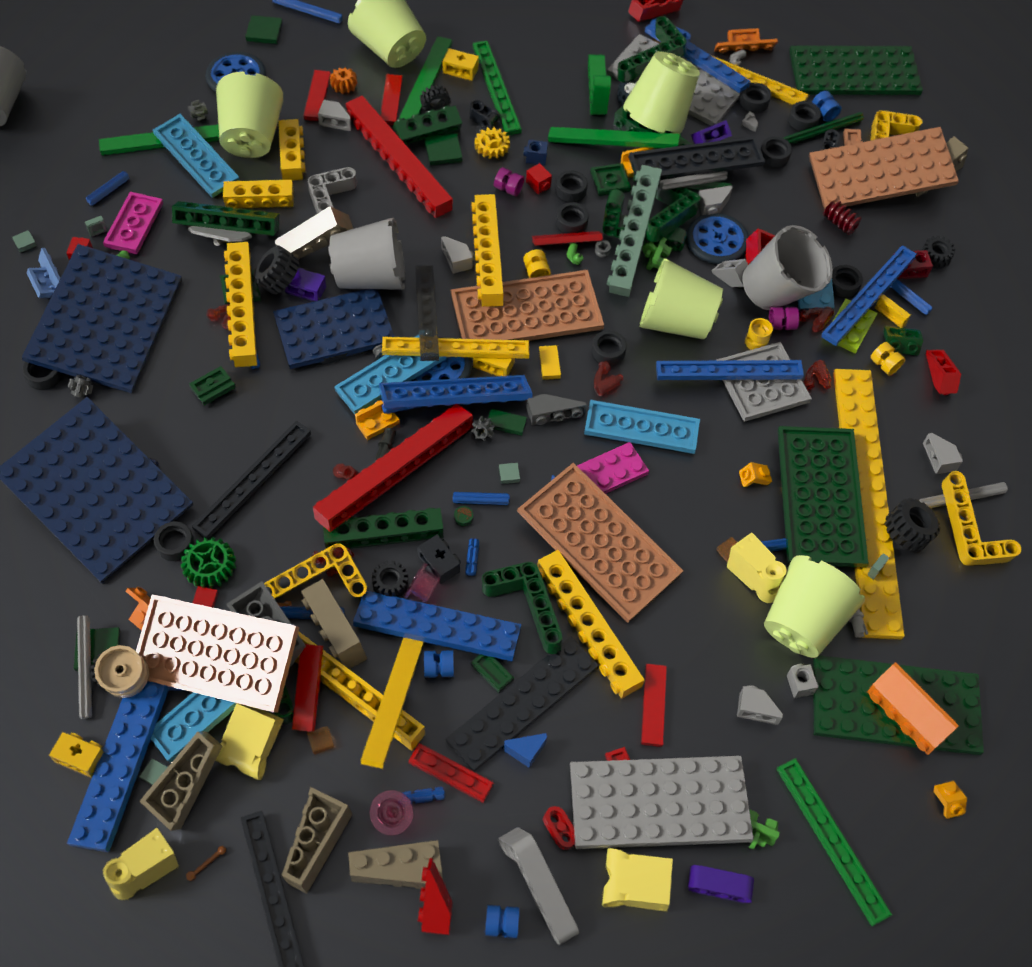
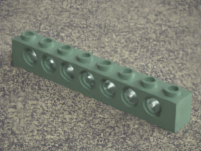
M642 165L641 170L636 172L635 181H637V185L632 187L631 196H633V200L628 202L627 210L629 215L624 217L623 225H625V230L620 232L619 240H622L621 245L616 247L615 255H617V260L612 262L611 270H613L612 276L609 275L607 286H610L609 293L626 297L630 296L662 169Z

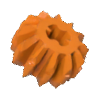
M339 67L338 70H333L330 77L332 89L342 94L344 92L349 94V91H354V88L357 87V75L352 71V68L346 69L345 67L341 69Z

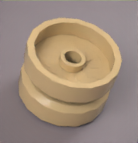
M123 645L110 647L104 651L97 659L94 668L95 678L100 686L115 697L121 698L132 697L142 691L149 677L148 665L144 658L134 649Z

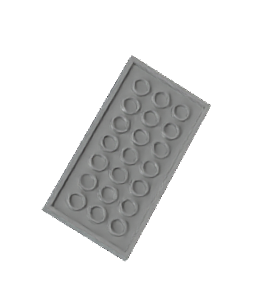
M639 34L607 69V75L618 80V63L659 43ZM693 64L699 70L700 75L688 115L713 126L720 123L740 98L741 93L736 92Z
M741 756L570 762L575 849L742 843L753 841Z

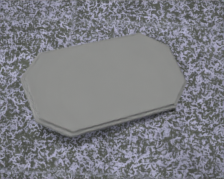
M199 226L188 228L193 234L213 238L215 246L224 244L226 241L243 242L252 238L248 232Z

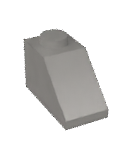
M323 100L318 112L319 125L351 131V118L339 102Z
M732 186L700 190L699 208L702 215L720 213L730 200Z
M445 236L441 237V248L452 273L472 269L475 258L473 251L469 250L467 244Z
M746 259L724 261L711 271L729 286L743 288L742 277L748 263Z
M928 433L923 445L935 474L957 471L963 462V458L956 445L933 433Z
M743 686L739 695L737 717L778 725L783 714L767 693L756 686Z

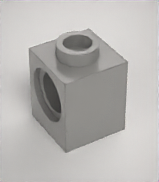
M796 664L791 667L787 674V679L793 697L799 698L814 695L818 685L811 664L804 666L803 664ZM797 677L804 678L806 682L799 681Z

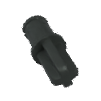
M392 428L385 429L382 440L378 443L379 448L375 460L383 457L393 448L392 443L396 436L394 429L392 434L390 433Z

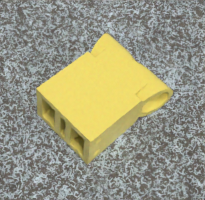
M750 533L731 547L727 568L752 591L755 590L759 599L765 603H773L787 571L786 566L776 561V557L753 533Z
M236 703L220 743L222 748L215 761L226 766L235 765L242 773L260 781L265 773L267 757L284 719L260 708Z
M156 828L121 853L119 858L110 860L104 867L103 875L113 895L117 899L127 900L133 897L139 889L143 890L178 868L179 865L174 852L158 828Z
M608 848L606 869L610 879L604 886L602 906L618 907L626 905L667 912L670 902L672 859L635 854L629 855L623 851Z

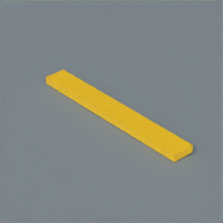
M714 57L749 79L750 83L757 82L767 86L771 91L772 97L792 105L800 101H807L809 94Z
M383 337L382 355L529 359V341Z
M403 637L361 758V764L383 769L424 642Z

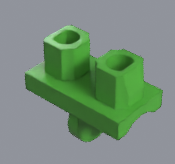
M662 238L655 245L654 242L643 245L642 251L645 257L649 258L646 266L647 269L651 270L653 266L659 269L664 259L660 255L665 258L669 256L672 248L665 244L666 238Z
M749 809L753 841L750 842L749 848L754 849L756 844L762 847L765 844L773 846L780 834L777 831L778 822L773 819H767L765 825L757 822L759 814Z

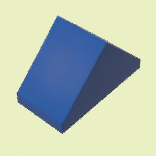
M547 734L505 740L504 752L530 768L546 745Z

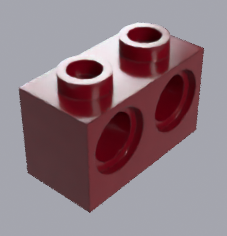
M913 251L917 254L916 258L897 279L928 277L933 267L928 251Z

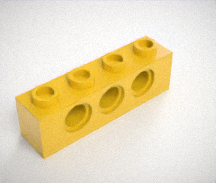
M298 119L278 120L282 179L303 180V173H306L305 162H302V160H305L304 150H301V148H304V140L300 138V136H303V126H299Z
M292 180L225 181L223 184L225 207H294Z

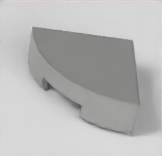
M749 112L741 125L755 132L758 122L755 115Z

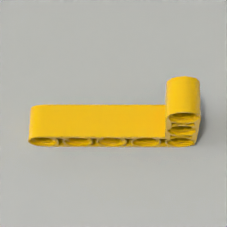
M878 111L871 126V140L889 137V134L901 135L919 131L922 119L915 115Z
M959 471L951 472L942 481V490L960 561L966 566L1005 563L1013 560L1021 553V546L1017 541L981 542L966 479Z
M334 544L264 583L266 587L271 588L272 596L276 599L335 566L352 596L362 597L368 590V586L352 556L342 544ZM338 547L344 550V555L340 559H336L333 555V551ZM323 557L326 560V565L324 568L319 569L316 566V560ZM346 565H352L354 568V573L351 576H345L343 573V568ZM301 567H306L308 575L302 579L298 576V570ZM283 577H288L290 585L284 589L280 585V580ZM357 582L362 583L364 586L361 594H356L353 591V585Z

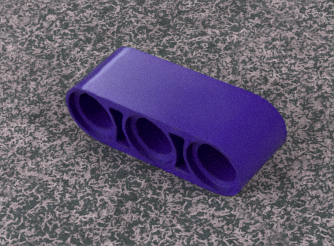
M700 865L690 866L689 891L742 903L752 902L753 877Z

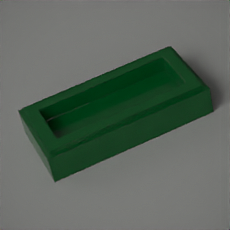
M494 409L490 410L488 419H491V423L495 425V430L523 435L527 417Z
M480 654L471 662V666L498 693L514 680V677L494 657Z

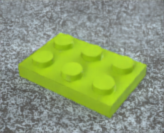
M845 299V300H844V302H843L842 306L840 307L839 311L837 312L835 318H836V317L844 310V308L851 302L850 300H848V299ZM869 309L839 342L838 346L856 354L878 313Z

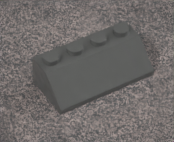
M263 581L227 603L231 612L291 625ZM297 635L290 666L293 665L306 647L299 635Z

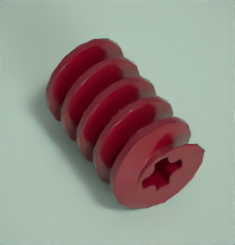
M832 201L825 208L823 216L828 217L829 221H833L834 225H838L839 229H843L844 233L851 235L858 228L862 218L858 217L855 219L856 213L850 215L851 209L845 211L846 205L840 207L841 201L837 203Z

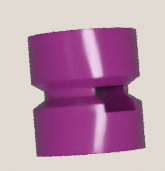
M502 167L495 177L494 187L501 191L506 190L508 194L516 197L522 190L525 178L517 173L512 174L511 170Z
M771 307L769 322L772 324L773 330H782L783 328L785 330H797L799 324L798 308L786 307L783 310L782 307Z

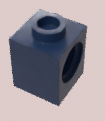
M528 140V146H524L523 156H526V163L546 165L548 142Z

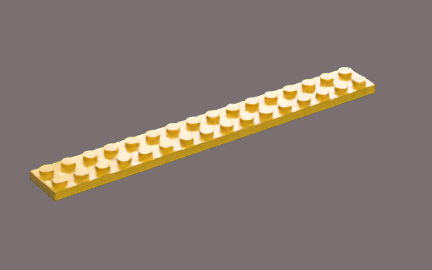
M835 369L833 374L839 428L854 429L869 563L867 567H855L856 584L861 589L859 594L865 596V601L859 609L864 614L863 621L868 634L862 638L902 640L904 638V628L893 541L890 534L887 533V527L885 526L889 510L871 370ZM882 554L889 557L888 561L873 580L868 576L870 569Z

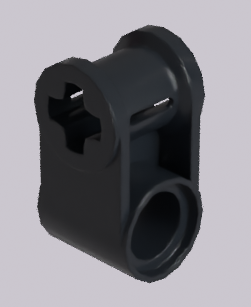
M473 100L470 103L469 118L485 129H491L492 124L500 119V113L482 101Z

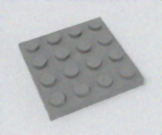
M781 342L715 361L790 360ZM801 379L723 380L744 422L810 403L812 399Z

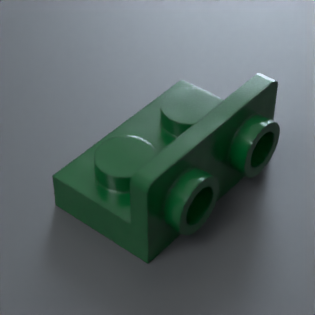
M884 327L885 342H888L895 348L894 352L911 355L920 354L924 340L920 330Z

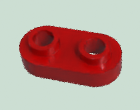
M557 806L550 807L543 816L544 824L556 845L561 849L569 850L575 845L574 826L562 808ZM551 817L556 818L557 822H552ZM562 836L567 837L568 842L563 841Z

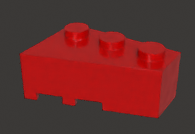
M632 0L628 13L640 22L679 11L683 0Z

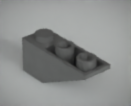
M541 394L528 398L526 409L531 425H543L547 422L562 421L572 417L579 418L585 415L586 403Z

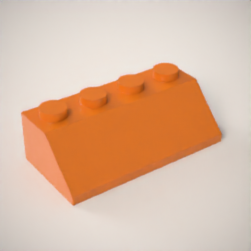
M896 662L867 691L872 701L879 704L885 710L886 715L894 719L900 725L901 730L916 742L917 747L928 755L959 726Z

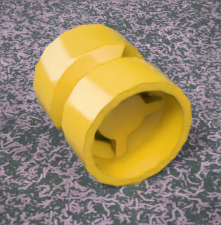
M536 249L525 254L523 261L529 278L551 275L544 251Z
M757 318L751 321L745 338L746 346L750 350L767 346L773 331L772 324L764 318Z
M884 342L876 348L870 359L878 366L882 365L881 369L890 376L901 368L906 359L899 352H894L895 348L888 342Z

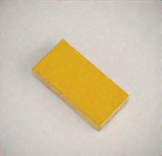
M884 294L879 298L875 309L900 328L906 326L911 316Z
M557 345L539 346L542 379H561Z

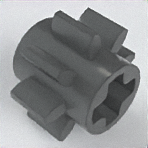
M199 100L190 102L191 106L188 107L191 118H196L197 121L206 119L204 115L208 114L205 103H200Z
M76 375L74 379L70 378L68 387L72 390V395L84 398L87 394L92 393L93 385H91L90 378L82 375Z
M481 416L479 421L474 420L472 423L474 427L471 432H474L476 439L480 438L485 441L487 436L492 437L494 434L492 430L495 425L491 423L490 418L486 419Z

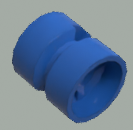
M829 91L820 92L812 101V103L819 107L821 117L825 122L834 120L841 113V106L834 100Z
M453 650L441 651L440 654H437L436 651H424L425 678H436L438 674L442 677H454Z
M487 905L485 936L498 937L502 933L506 938H517L519 907L507 906L502 910L498 905Z

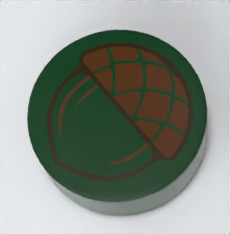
M467 506L458 507L454 512L455 522L460 526L470 525L473 521V511Z

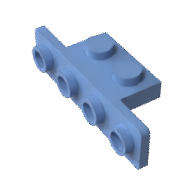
M41 248L38 259L41 268H28L27 275L38 298H51L61 278L57 267L52 262L51 255L48 254L46 248Z

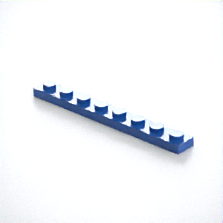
M655 20L646 26L645 32L660 42L655 35ZM686 40L684 58L738 93H741L750 86L749 79Z
M902 245L823 331L821 337L837 346L913 262L917 254Z
M801 360L656 362L657 380L802 379L804 376Z

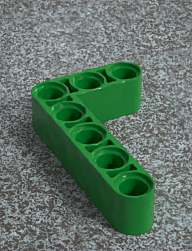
M589 54L590 114L607 115L611 76H606L605 55Z

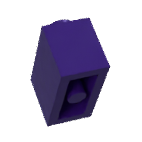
M727 120L691 134L694 144L720 141L732 136Z
M298 268L294 279L285 288V292L311 301H318L326 289L325 276Z

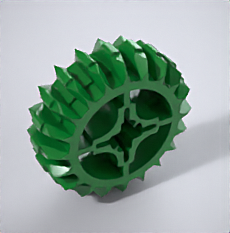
M204 537L202 542L197 539L196 545L190 544V550H185V556H181L183 575L196 588L199 585L202 588H206L209 585L213 589L214 584L221 587V581L228 582L227 576H233L232 570L236 569L234 551L221 538L216 541L212 537L208 541ZM219 554H221L224 557L223 564H221L218 560ZM195 562L199 565L198 572L193 569Z

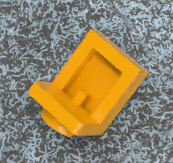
M750 462L739 471L743 487H748L752 483L769 485L772 482L767 465Z
M954 781L934 786V793L944 805V816L946 818L966 813L967 797Z

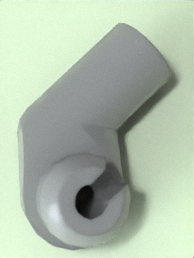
M740 50L730 56V63L739 66L741 63L740 59L746 56V52Z

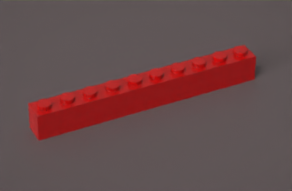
M363 96L347 102L346 112L356 129L360 130L364 138L370 141L374 150H377L382 159L389 163L390 168L398 174L401 181L407 184L408 189L416 195L420 203L422 202L425 205L427 211L432 213L435 218H438L453 210V198Z
M459 404L448 408L439 417L434 418L432 422L420 428L414 435L406 438L397 447L392 448L386 455L378 458L372 465L363 469L354 478L349 479L340 488L332 491L326 498L318 501L313 506L315 520L329 532L333 531L472 429L473 415Z

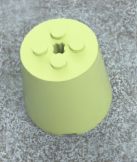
M358 0L355 4L356 9L349 15L348 28L352 34L390 67L399 68L410 63L424 48L426 34L405 0Z
M656 52L627 97L623 108L631 113V118L652 130L665 133L666 130L671 131L672 134H680L687 120L700 72L692 63L675 54Z
M235 72L224 76L218 82L216 89L221 146L229 153L244 158H256L267 154L271 148L283 105L282 89L270 78L257 73L253 76L245 75V72Z
M664 258L654 279V282L657 283L654 292L650 291L640 327L704 340L711 331L713 323L717 321L719 315L717 311L723 301V288Z
M799 555L795 556L789 564L764 626L771 636L791 651L816 658L862 606L865 596L859 594L861 590L859 586L840 570L823 561H820L818 564L811 561L812 559L809 556Z

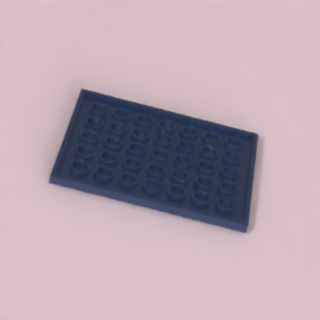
M77 244L22 355V361L75 377L76 375H82L90 378L92 382L132 393L182 280V276Z
M88 397L0 466V480L101 584L154 539L159 527L165 523L175 521L193 506V502Z

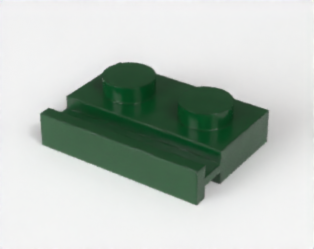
M222 366L189 383L190 388L204 406L236 388L235 383Z

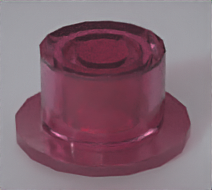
M424 562L404 597L408 598L412 594L424 602L429 599L440 578L425 570L427 563Z
M387 790L378 794L370 807V819L373 826L379 832L386 835H397L404 832L410 826L414 816L410 799L404 793L397 790Z

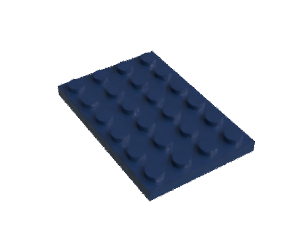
M365 289L273 311L290 369L323 362V359L346 353L351 355L372 350L382 344L383 337H395L378 289Z

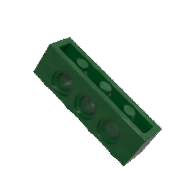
M456 105L452 107L445 106L441 110H430L422 115L415 114L408 119L400 118L394 122L393 131L405 145L425 140V137L439 136L461 129L462 121ZM423 123H429L431 126H425ZM408 127H413L415 130L411 131Z

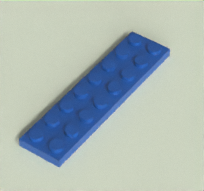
M525 375L379 383L383 406L389 409H396L398 407L414 408L416 406L433 407L434 405L451 406L453 404L468 405L471 403L486 404L489 402L514 400L525 401L528 398H532L533 394Z
M367 591L362 596L353 620L354 627L513 661L521 630V624L399 597L385 596L371 591Z
M147 681L142 691L132 697L122 698L103 748L104 753L97 763L67 841L68 845L110 852L169 691V686Z

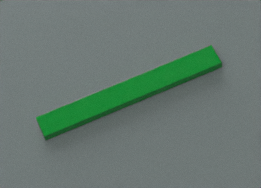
M437 36L399 119H408L415 114L421 113L423 107L420 102V95H422L423 90L426 91L425 88L428 87L430 89V86L434 85L443 65V59L448 49L451 48L452 39Z
M489 42L473 43L475 55L479 56V65L496 110L500 113V121L504 132L507 133V136L522 133V128Z
M218 124L193 127L206 142L219 141ZM153 132L99 139L101 155L165 147Z
M551 127L548 135V142L647 148L679 146L680 134L563 127Z
M795 758L779 766L776 770L871 926L892 916L891 911L797 759Z

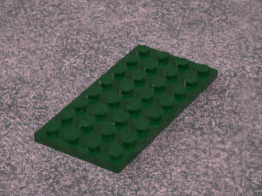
M799 45L791 46L789 50L797 90L809 95H818L822 91H829L831 95H921L923 92L912 46Z
M779 426L778 442L788 564H790L795 556L803 555L811 557V561L818 564L820 561H823L831 566L867 567L869 563L854 429Z
M821 655L814 658V676L818 685V689L814 693V735L918 748L916 742L909 735H906L901 730L900 725L894 719L889 718L885 710L879 704L872 701L867 693L872 684L893 664ZM899 665L959 725L935 750L982 755L984 747L979 674Z

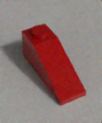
M926 350L933 384L939 394L949 395L958 393L961 373L944 350Z

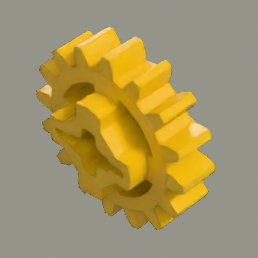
M495 127L492 130L489 128L486 131L481 130V134H476L475 150H478V154L483 153V157L488 155L489 159L492 156H495L497 159L498 155L504 156V152L508 153L510 137L507 136L506 132L501 133L502 129L497 131Z

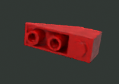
M429 858L428 866L423 867L422 881H426L425 887H421L420 901L424 902V907L419 908L418 922H422L421 932L449 935L453 901L433 858Z

